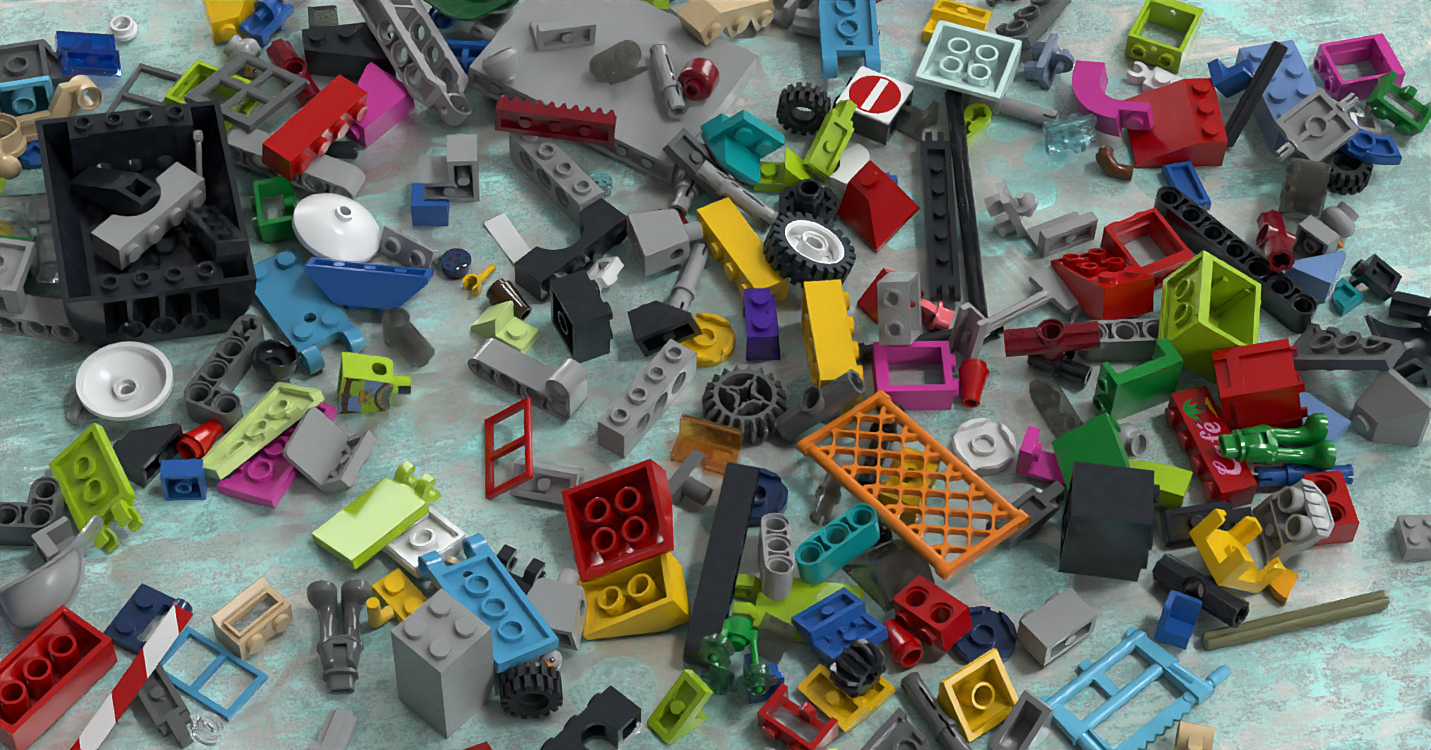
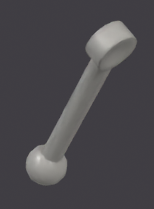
M195 130L193 132V139L196 150V174L203 178L201 146L203 133L201 130Z

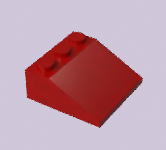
M1212 78L1182 79L1124 100L1150 103L1154 120L1151 131L1127 129L1135 168H1162L1163 165L1189 160L1193 167L1222 166L1228 140Z
M651 458L561 491L577 569L582 583L674 551L672 497L666 471Z

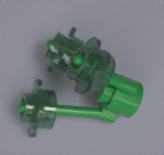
M728 617L723 622L720 634H712L702 639L703 649H700L698 652L699 658L719 667H709L707 675L701 674L699 678L707 684L715 695H726L727 690L737 692L738 688L748 689L749 693L753 695H761L768 692L771 685H776L779 682L777 675H771L768 666L759 663L757 647L759 632L751 630L752 622L745 617ZM750 645L752 665L744 669V679L738 680L737 686L733 685L735 674L727 670L731 664L730 656L734 652L743 651L746 646Z

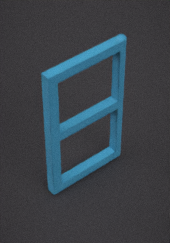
M187 626L176 638L160 663L163 666L190 637L219 654L191 686H188L168 672L166 673L176 689L229 722L264 682L268 680L269 676ZM226 660L256 677L228 709L223 708L198 692Z

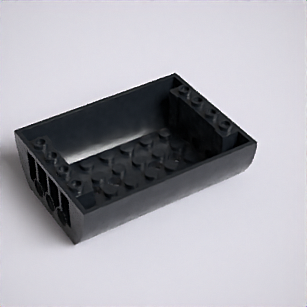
M219 100L35 121L63 306L70 324L84 339L99 348H103L118 342L149 343L227 332L240 316L245 315L255 295L257 278ZM201 130L203 133V141L201 142L202 175L206 186V200L200 207L216 205L247 238V259L216 263L215 259H212V256L209 255V252H206V248L204 249L203 245H200V242H197V239L188 231L186 217L178 226H174L163 235L158 243L150 246L135 262H131L123 270H120L94 253L91 232L114 213L69 187V182L88 166L136 172L155 184L156 178L176 162L196 173V150L193 132ZM148 264L159 265L156 269L145 268Z

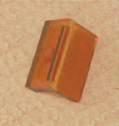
M682 414L679 422V435L671 452V461L683 464L696 448L706 454L704 470L724 476L727 462L738 464L742 454L743 431Z

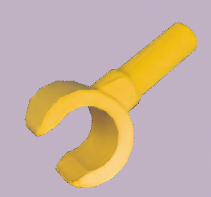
M490 264L479 275H466L462 280L464 290L466 291L470 286L474 285L472 287L473 295H481L483 291L482 283L496 270V266Z

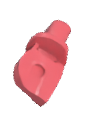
M921 299L922 323L926 324V328L928 330H933L934 327L940 330L949 329L954 311L944 308L941 301L935 306L931 302ZM914 301L910 303V307L915 306Z

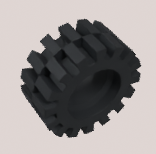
M796 82V87L790 84L787 89L784 88L781 91L776 118H778L780 125L783 124V128L786 131L791 128V133L795 135L797 131H801L802 136H806L807 132L810 135H815L816 130L819 131L826 114L831 109V99L827 97L828 93L825 90L820 92L821 87L818 85L815 88H811L812 83L807 82L806 86H802V82ZM797 107L808 108L811 111L799 110Z
M1337 149L1317 165L1318 182H1323L1322 186L1325 189L1330 186V192L1332 193L1340 190V195H1346L1347 191H1349L1350 195H1354L1356 191L1360 193L1368 185L1373 164L1355 159ZM1336 165L1348 166L1353 171L1342 170Z
M529 662V666L525 667L522 663L517 665L518 669L510 667L507 669L508 673L503 672L501 674V678H499L501 708H503L506 714L510 713L515 718L521 714V719H527L528 715H533L534 719L539 718V714L548 716L550 715V710L556 712L558 706H562L561 674L559 670L556 671L554 666L551 665L547 668L546 663L536 666L535 662Z

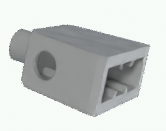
M675 209L627 214V234L645 276L686 261L689 258L690 241L703 238L700 222L695 221L683 224L678 211Z
M563 568L557 581L546 578L537 579L526 596L558 637V647L578 651L588 602L583 588L577 585L580 578L579 574L572 569Z

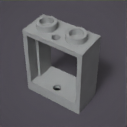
M920 271L889 272L877 282L879 345H911L922 334ZM910 300L915 302L914 307H910Z

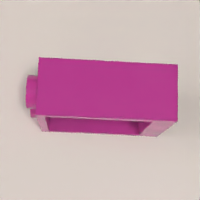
M1383 33L1319 44L1316 57L1313 59L1314 70L1324 82L1325 91L1331 95L1332 99L1338 102L1347 97L1351 92L1355 94L1354 98L1357 96L1359 100L1368 99L1378 83V77L1391 71L1397 73L1393 83L1401 88L1405 76L1404 69ZM1369 60L1377 75L1344 81L1336 66Z
M914 341L911 345H879V342H873L871 367L874 393L883 390L891 397V401L900 404L904 410H951L953 397H958L959 384L958 378L952 377V372H955L956 359L955 353L949 352L948 341ZM940 364L942 384L890 385L888 365Z

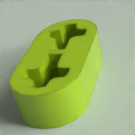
M973 103L964 110L968 147L990 125L992 111L985 104Z

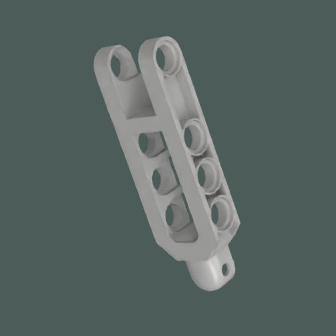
M353 0L411 97L427 108L435 109L446 124L451 126L462 124L472 112V107L463 93L469 78L420 0ZM421 25L423 26L425 31L424 38L422 40L419 38L418 33ZM388 33H393V37L391 39L389 38ZM403 47H405L407 50V58L405 61H403L401 57ZM434 48H436L438 51V59L436 62H434L432 58V51ZM417 69H419L421 73V81L419 82V84H417L415 80V72L417 71ZM448 70H450L452 74V80L450 84H448L446 81V72ZM463 106L465 107V113L461 112Z

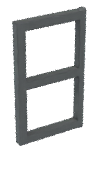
M139 63L106 112H115L123 99L148 107L166 106L165 98L160 102L129 93V90L141 72L175 81L174 85L182 75Z

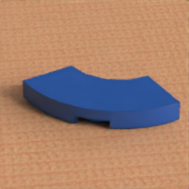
M1359 128L1357 135L1339 148L1345 154L1371 164L1399 165L1402 160V156L1391 136L1373 135Z

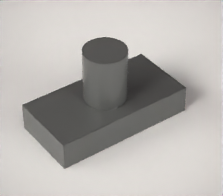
M696 448L668 481L673 510L684 496L704 506L712 495L713 489L698 481L704 473L706 454Z

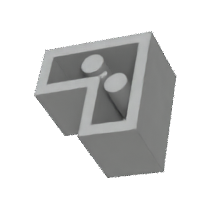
M477 134L446 135L447 156L418 157V183H424L425 199H447L449 202L480 201Z

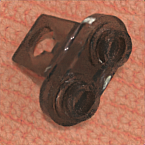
M632 40L620 41L594 55L589 63L591 76L598 82L609 81L610 85L628 81L648 70L649 67L648 65L637 67L641 61L642 53L638 44Z

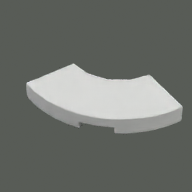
M857 143L843 152L837 164L839 166L838 170L829 176L832 186L845 191L849 180L871 160L869 152L864 146Z

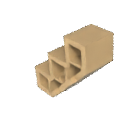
M689 0L677 12L682 26L705 46L712 40L717 39L722 32L731 39L737 33L743 32L747 26L758 32L762 27L767 26L776 14L772 0Z

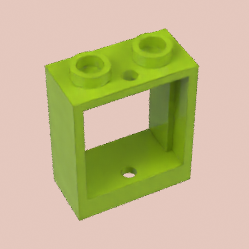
M1146 0L1128 34L1124 55L1178 73L1199 31L1204 9L1177 0ZM1148 22L1186 33L1180 47L1176 48L1142 37Z
M197 59L189 69L183 72L178 82L166 92V106L185 104L184 96L220 68ZM235 74L230 76L246 84L252 82ZM221 84L212 90L229 98L238 93ZM246 96L231 109L249 117L259 105V102ZM224 120L225 130L227 134L228 130L232 126V123Z

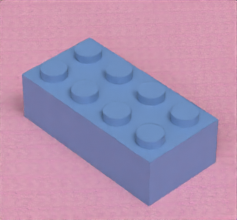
M1293 40L1281 41L1288 48V51L1253 111V115L1272 154L1286 143L1282 134L1273 126L1274 122L1317 89ZM1271 43L1239 48L1235 65L1245 59H1249L1255 73Z

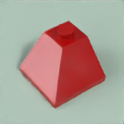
M869 160L849 180L838 209V216L879 252L920 208L885 172Z

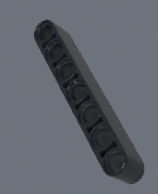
M1163 186L1157 190L1154 207L1192 252L1198 255L1205 250L1260 283V307L1291 332L1304 333L1313 322L1318 305L1313 296L1282 271L1280 273L1272 271L1269 268L1267 259L1181 190L1174 186Z
M727 462L683 652V661L712 667H717L720 654L715 662H712L710 657L722 631L723 622L729 617L758 488L760 467Z

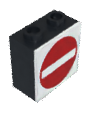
M861 66L855 76L848 80L841 96L838 95L832 109H835L839 100L850 99L857 105L851 118L853 122L852 127L854 128L853 133L887 145L911 110L914 86Z

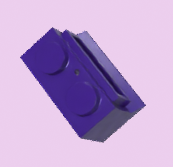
M770 288L744 289L742 314L746 320V361L781 360L775 295L770 294Z

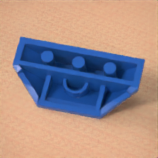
M311 257L305 265L307 275L334 304L343 305V308L348 310H359L362 307L374 308V311L378 313H390L392 310H397L425 287L434 274V269Z

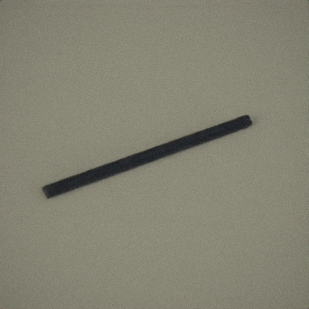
M947 89V92L944 94L968 300L985 318H988L961 92Z

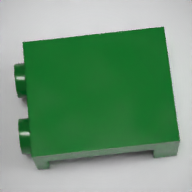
M1168 338L1156 341L1152 361L1126 371L1116 373L1108 361L1101 363L1092 399L1094 408L1099 414L1107 412L1115 421L1169 401L1170 395L1176 392L1184 360Z
M1107 412L1091 418L1087 423L1074 430L1065 432L1061 437L1051 442L1067 489L1069 488L1074 461L1131 468L1118 432L1121 431L1120 425Z

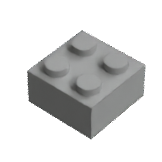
M1309 215L1298 224L1295 235L1296 241L1292 250L1303 258L1334 253L1340 235L1324 225L1320 220Z
M1431 514L1399 515L1394 525V531L1402 561L1431 560Z

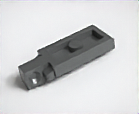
M1056 480L1043 491L1040 488L1034 489L1032 487L1014 501L1012 505L1018 510L1022 509L1031 517V521L1023 529L1015 532L1000 544L1009 551L1053 517L1059 510L1060 506L1058 504L1065 498L1064 492L1066 488ZM989 520L988 523L986 524V529H985V530H990V529H991V521H990V520ZM1010 520L995 521V529H1000L1009 523Z
M159 662L137 695L158 731L162 732L164 737L173 734L179 746L183 749L194 743L186 725L193 721L187 706Z

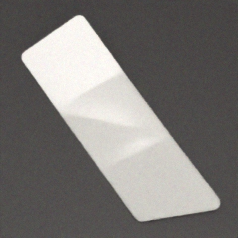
M505 213L484 223L493 238L513 263L531 251Z

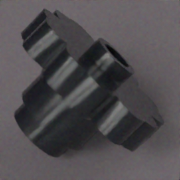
M804 179L797 183L796 188L786 187L783 193L780 194L778 201L779 216H784L788 212L792 214L801 212L804 217L808 213L812 214L815 220L817 217L824 219V224L828 222L833 224L838 217V198L829 187H822L817 180Z

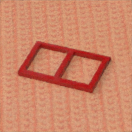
M526 397L485 419V498L488 500H492L533 479L532 409L530 397ZM524 409V435L494 451V425ZM525 445V472L495 487L494 461Z

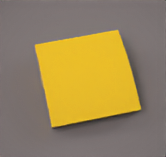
M937 0L932 8L930 19L922 31L921 41L930 43L939 20L986 32L993 11L953 0Z
M820 663L797 686V689L829 719L832 717L837 719L838 727L845 733L862 723L896 692L895 687L883 676H880L881 680L875 683L873 689L867 690L864 696L852 699L834 686V683L829 678L831 666L828 663L825 666Z

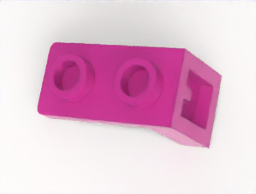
M1028 426L1019 449L1015 473L1050 484L1057 480L1067 488L1056 455L1043 451V443L1038 442L1041 429Z

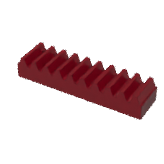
M503 95L497 101L495 131L613 146L617 115L611 109L607 114L603 113L602 108H598L596 112H591L589 106H586L583 111L579 110L578 105L568 109L566 103H562L557 108L552 101L548 106H544L542 100L532 104L529 98L524 103H520L518 97L508 101L507 96Z

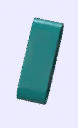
M865 503L851 507L796 548L794 552L795 560L802 581L807 584H818L824 581L879 540L880 528L874 507Z

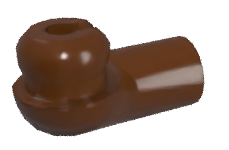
M1109 145L1100 146L1095 158L1104 174L1109 177L1131 181L1134 166L1117 163L1113 156L1114 149Z

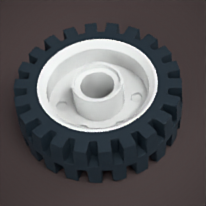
M788 212L784 216L780 215L775 220L763 244V254L766 255L767 263H772L771 268L774 271L780 270L779 276L783 279L789 277L791 279L789 283L796 285L797 282L800 283L802 289L804 282L841 279L843 285L856 259L855 249L853 245H850L851 241L849 238L842 237L844 233L840 229L834 230V225L830 222L824 224V219L817 217L815 220L812 214L806 213L803 217L801 212H795L794 214Z

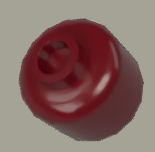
M700 57L688 61L678 76V82L681 83L683 88L682 94L693 101H704L709 98L720 80V73L713 62Z

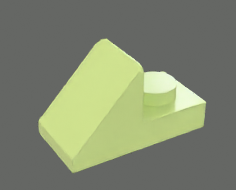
M513 301L489 306L471 325L473 332L486 339L494 338L524 354L540 338L539 329L514 316Z

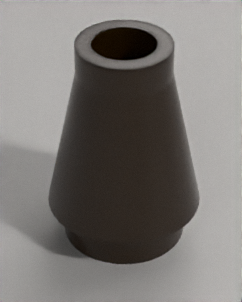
M503 278L496 280L486 293V297L491 305L513 301L514 316L522 321L532 311V308L526 303L510 280L505 281Z

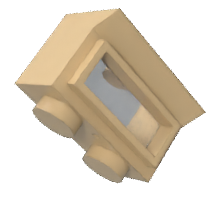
M262 576L213 614L211 619L215 637L237 657L245 660L251 654L259 652L274 635L285 631L293 621L291 604L270 587L264 576Z

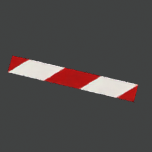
M175 604L172 606L70 750H98L189 622L193 613Z

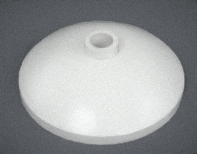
M332 193L310 195L301 200L293 212L292 227L297 239L308 251L319 258L365 263L373 258L379 249L381 232L376 220L361 204L348 197Z
M118 342L100 348L82 363L76 376V391L82 405L95 416L112 421L134 420L152 413L166 401L173 387V370L167 357L157 348L141 342Z

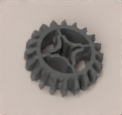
M736 365L732 372L724 368L722 376L714 374L712 382H707L704 395L702 396V413L704 418L707 419L708 427L715 428L714 431L717 436L725 433L727 442L734 437L738 439L740 444L744 439H749L754 444L756 437L766 440L768 433L775 434L778 430L776 428V418L786 412L788 408L786 390L782 389L781 381H774L773 373L764 375L762 367L754 371L750 365L742 370Z

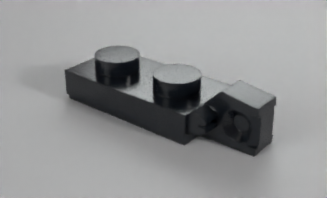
M1219 501L1159 511L1165 544L1192 540L1189 532L1216 508L1225 510L1227 514L1224 516V523L1217 529L1229 531L1236 525L1235 523H1238L1244 517H1252L1251 507L1233 509L1231 502Z

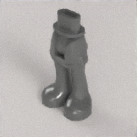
M320 580L311 583L307 587L308 601L318 611L320 619V642L317 643L316 652L320 655L324 671L323 681L327 682V693L332 695L353 693L355 691V681L359 679L357 670L360 654L364 650L359 634V619L361 609L366 605L367 599L371 596V586L364 580H348L341 586L342 635L336 634L338 598L335 584L330 581Z

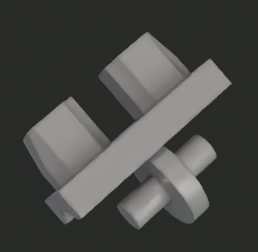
M1005 181L997 183L998 193L984 199L990 217H994L997 230L1001 236L1015 230L1019 238L1027 236L1028 232L1022 222V216L1031 217L1038 206V200L1034 194L1022 191L1016 193L1013 199Z

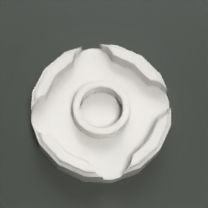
M988 418L971 419L961 424L953 437V454L976 474L984 476L998 474L1007 469L1014 460L1016 449L1014 434L1006 425L1000 422L998 425L991 422V419Z

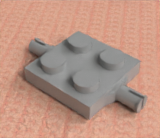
M1321 87L1317 88L1274 122L1273 126L1282 134L1286 141L1283 146L1274 151L1276 158L1279 156L1278 160L1282 162L1286 157L1295 152L1301 155L1313 169L1358 134L1359 128L1350 120L1347 110L1359 103L1358 97L1354 98L1355 94L1351 92L1347 97L1338 102L1330 98Z

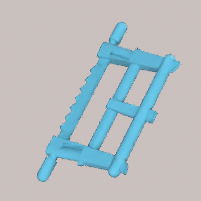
M1131 626L1126 632V639L1095 663H1092L1088 658L1078 665V669L1082 671L1080 675L1053 696H1043L1039 699L1054 709L1052 721L1072 741L1073 745L1078 744L1083 750H1144L1146 742L1153 743L1155 735L1162 736L1164 728L1171 729L1173 721L1179 722L1182 714L1189 715L1193 704L1199 705L1210 698L1215 691L1214 688L1230 676L1231 670L1228 666L1222 665L1203 681L1179 664L1180 659L1175 658L1149 639L1146 630H1135ZM1135 650L1151 666L1119 690L1106 676L1105 672L1123 659L1125 655ZM1161 675L1184 693L1116 749H1112L1092 731ZM1094 682L1109 699L1083 720H1079L1063 705Z

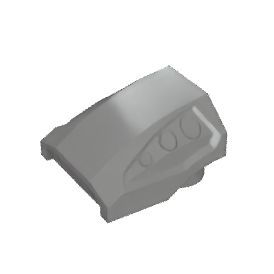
M1305 479L1272 493L1252 510L1253 516L1257 518L1262 527L1260 534L1267 556L1265 560L1266 565L1268 561H1272L1274 558H1279L1284 563L1290 557L1306 550L1320 539L1328 538L1335 526L1327 497L1313 481Z

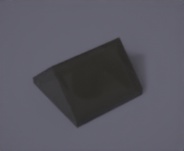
M902 539L887 541L853 559L842 568L886 613L894 609L892 598L919 574L935 583L929 563Z

